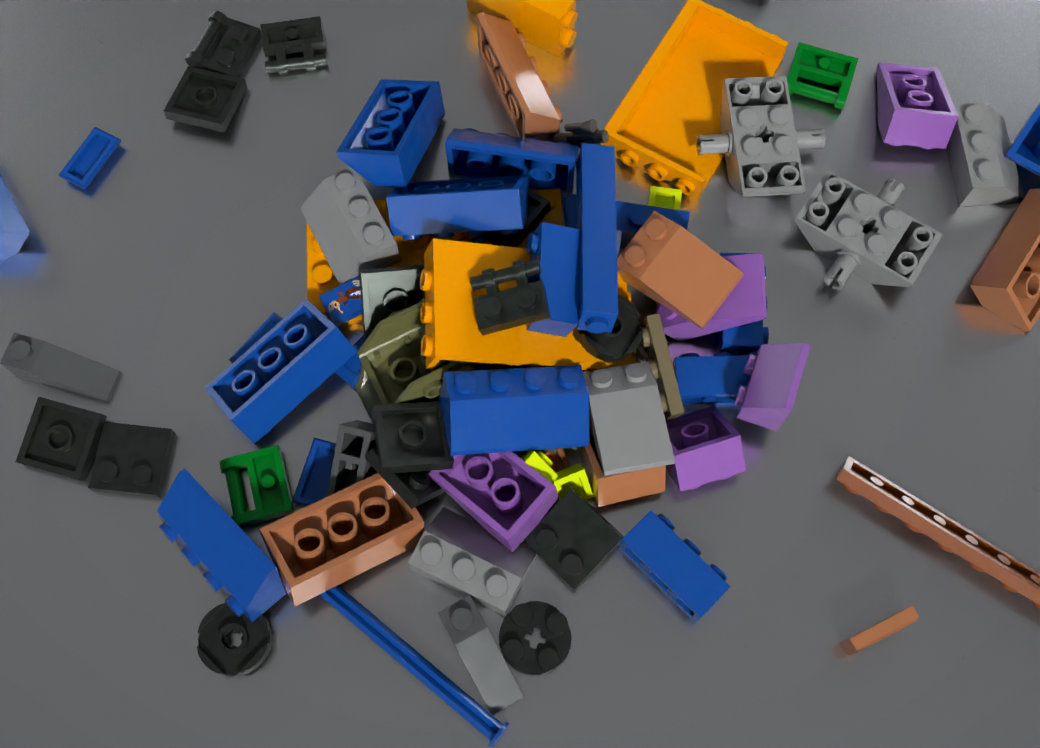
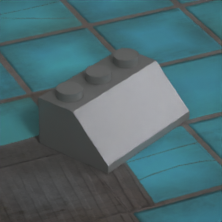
M985 102L954 104L958 119L946 150L959 207L1021 203L1024 197L1016 164L1005 157L1011 144L1004 117Z
M351 167L325 178L301 206L300 209L339 285L360 276L359 270L374 269L378 266L379 268H388L401 261L395 239L359 173Z
M443 507L423 532L408 561V565L411 571L463 597L470 595L475 603L506 617L537 553L521 544L512 553L481 525Z

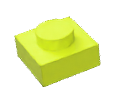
M650 186L648 206L680 210L682 190Z
M527 450L521 451L517 455L551 483L558 477L551 468L553 465L552 461L541 451Z
M581 463L556 472L558 477L552 484L556 486L559 501L570 488H574L585 500L594 497L585 469Z

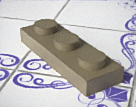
M660 314L648 315L640 323V328L643 327V337L640 345L642 348L646 347L649 359L646 362L649 361L658 386L665 420L677 419L685 412Z

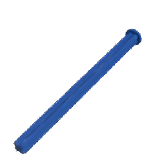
M337 585L319 594L490 740L489 747L492 748L510 725L508 721L503 725L342 587Z

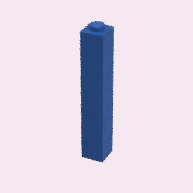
M582 143L576 163V229L581 230L579 321L577 330H588L596 334L603 332L611 333L618 316L615 146Z

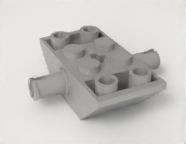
M786 76L725 78L722 90L721 134H698L696 148L700 147V149H697V154L724 153L728 181L741 197L804 194L806 187L799 149H823L826 137L825 135L820 136V134L825 133L824 129L797 130L795 128Z
M829 170L825 172L794 219V222L814 251L834 262L823 280L829 286L835 276H838L832 287L837 290H841L844 287L851 273L871 284L911 287L944 234L894 207L900 195L905 191V187L901 182L898 183L894 191H891L896 179H887L876 197Z

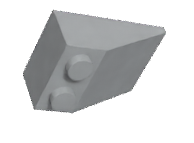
M649 361L583 372L589 391V426L604 476L675 464L658 386Z

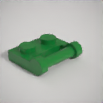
M799 42L787 77L789 95L792 96V93L834 104L833 108L843 110L858 58ZM799 76L838 87L839 90L834 92L799 82L797 78Z
M279 445L225 458L219 462L221 473L226 476L233 512L231 518L241 529L294 513L282 451ZM243 468L248 470L255 509L250 511L246 510L239 471Z

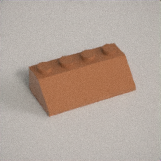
M483 12L476 14L479 53L519 137H535L541 141L553 139L554 134L559 133V125L563 122L562 114L558 105H552L549 99V87L546 81H541L538 76V66L533 56L529 57L526 52L527 46L521 32L517 33L511 21Z
M1030 189L970 284L982 307L1026 332L1032 330L1040 316V189Z
M376 473L259 530L272 562L277 567L282 583L296 607L417 546L424 532V520L416 507L411 509L380 474Z

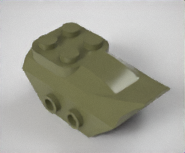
M424 297L417 304L404 310L395 311L388 318L377 324L357 352L361 360V371L355 388L371 418L373 405L417 403L426 398L439 396L444 372L500 369L504 365L440 360L433 369H426V356L421 355V340L423 335H425V323H421L420 320L421 306L425 302Z

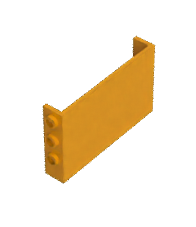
M688 0L603 129L608 132L609 139L607 143H601V145L615 146V156L620 158L626 165L637 167L647 172L653 179L665 181L682 190L683 194L692 195L699 199L725 156L724 153L698 155L697 149H700V147L696 148L698 134H721L720 118L724 79L774 76L783 61L789 42L781 39L778 35L768 33L754 26L748 21H743L721 8H716L701 0Z
M433 238L424 252V269L420 276V289L425 291V302L421 306L420 320L421 323H425V335H423L421 340V355L426 356V369H433L440 360L529 367L581 365L582 371L636 363L634 352L614 363H606L592 356L582 347L580 342L576 341L573 336V330L566 337L528 331L527 324L487 335L480 333L473 298L487 295L486 288L473 291L470 277L481 275L483 270L494 268L496 271L511 267L513 262L519 260L529 262L530 254L526 253L525 248ZM617 271L618 294L631 302V293L627 290V283L622 280ZM516 280L499 284L500 291L518 287Z

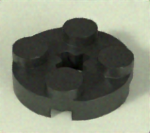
M618 294V316L613 327L615 334L608 332L596 334L588 330H577V327L573 329V336L592 356L606 363H614L619 359L627 357L639 346L643 337V327L640 328L637 319L640 315L636 307L628 299Z
M529 601L516 605L506 615L500 627L499 645L503 656L514 670L524 675L542 676L554 671L565 661L571 647L572 636L567 618L556 607L545 602ZM534 628L540 629L541 636L546 637L545 643H538L536 649L531 648L530 641L525 639V634L532 633Z
M226 603L210 610L202 619L198 629V655L205 666L221 675L240 677L243 674L252 672L262 664L273 644V634L269 621L264 614L251 622L244 613L239 617L236 616ZM232 630L235 633L240 630L242 631V643L239 647L234 645L230 648L227 647L226 644L229 642L227 634L229 631Z

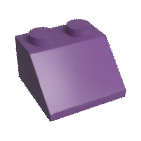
M806 343L762 344L756 355L750 354L743 372L749 375L746 386L740 385L734 401V405L739 406L736 418L777 431L793 409L811 345Z
M715 405L681 415L677 419L666 421L675 458V464L666 465V469L680 492L687 489H696L703 484L715 480L728 479L734 474L746 471L741 436Z

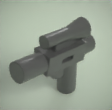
M591 119L582 123L565 124L564 129L569 133L554 134L553 142L564 141L579 146V149H581L582 143L597 145L607 143L609 134L606 130H599L596 121Z

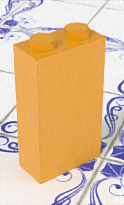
M467 0L468 11L474 14L483 12L511 21L517 33L521 32L526 41L558 57L566 47L570 48L575 41L577 32L574 29L578 17L576 0Z

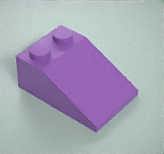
M878 62V128L883 143H888L892 146H918L927 150L933 148L946 149L958 119V114L939 68Z
M756 253L722 256L742 271L744 276L703 330L657 302V314H660L664 333L678 341H684L767 319L764 255Z
M513 452L453 456L454 464L452 469L432 470L428 474L487 532L512 553L559 501L556 486Z

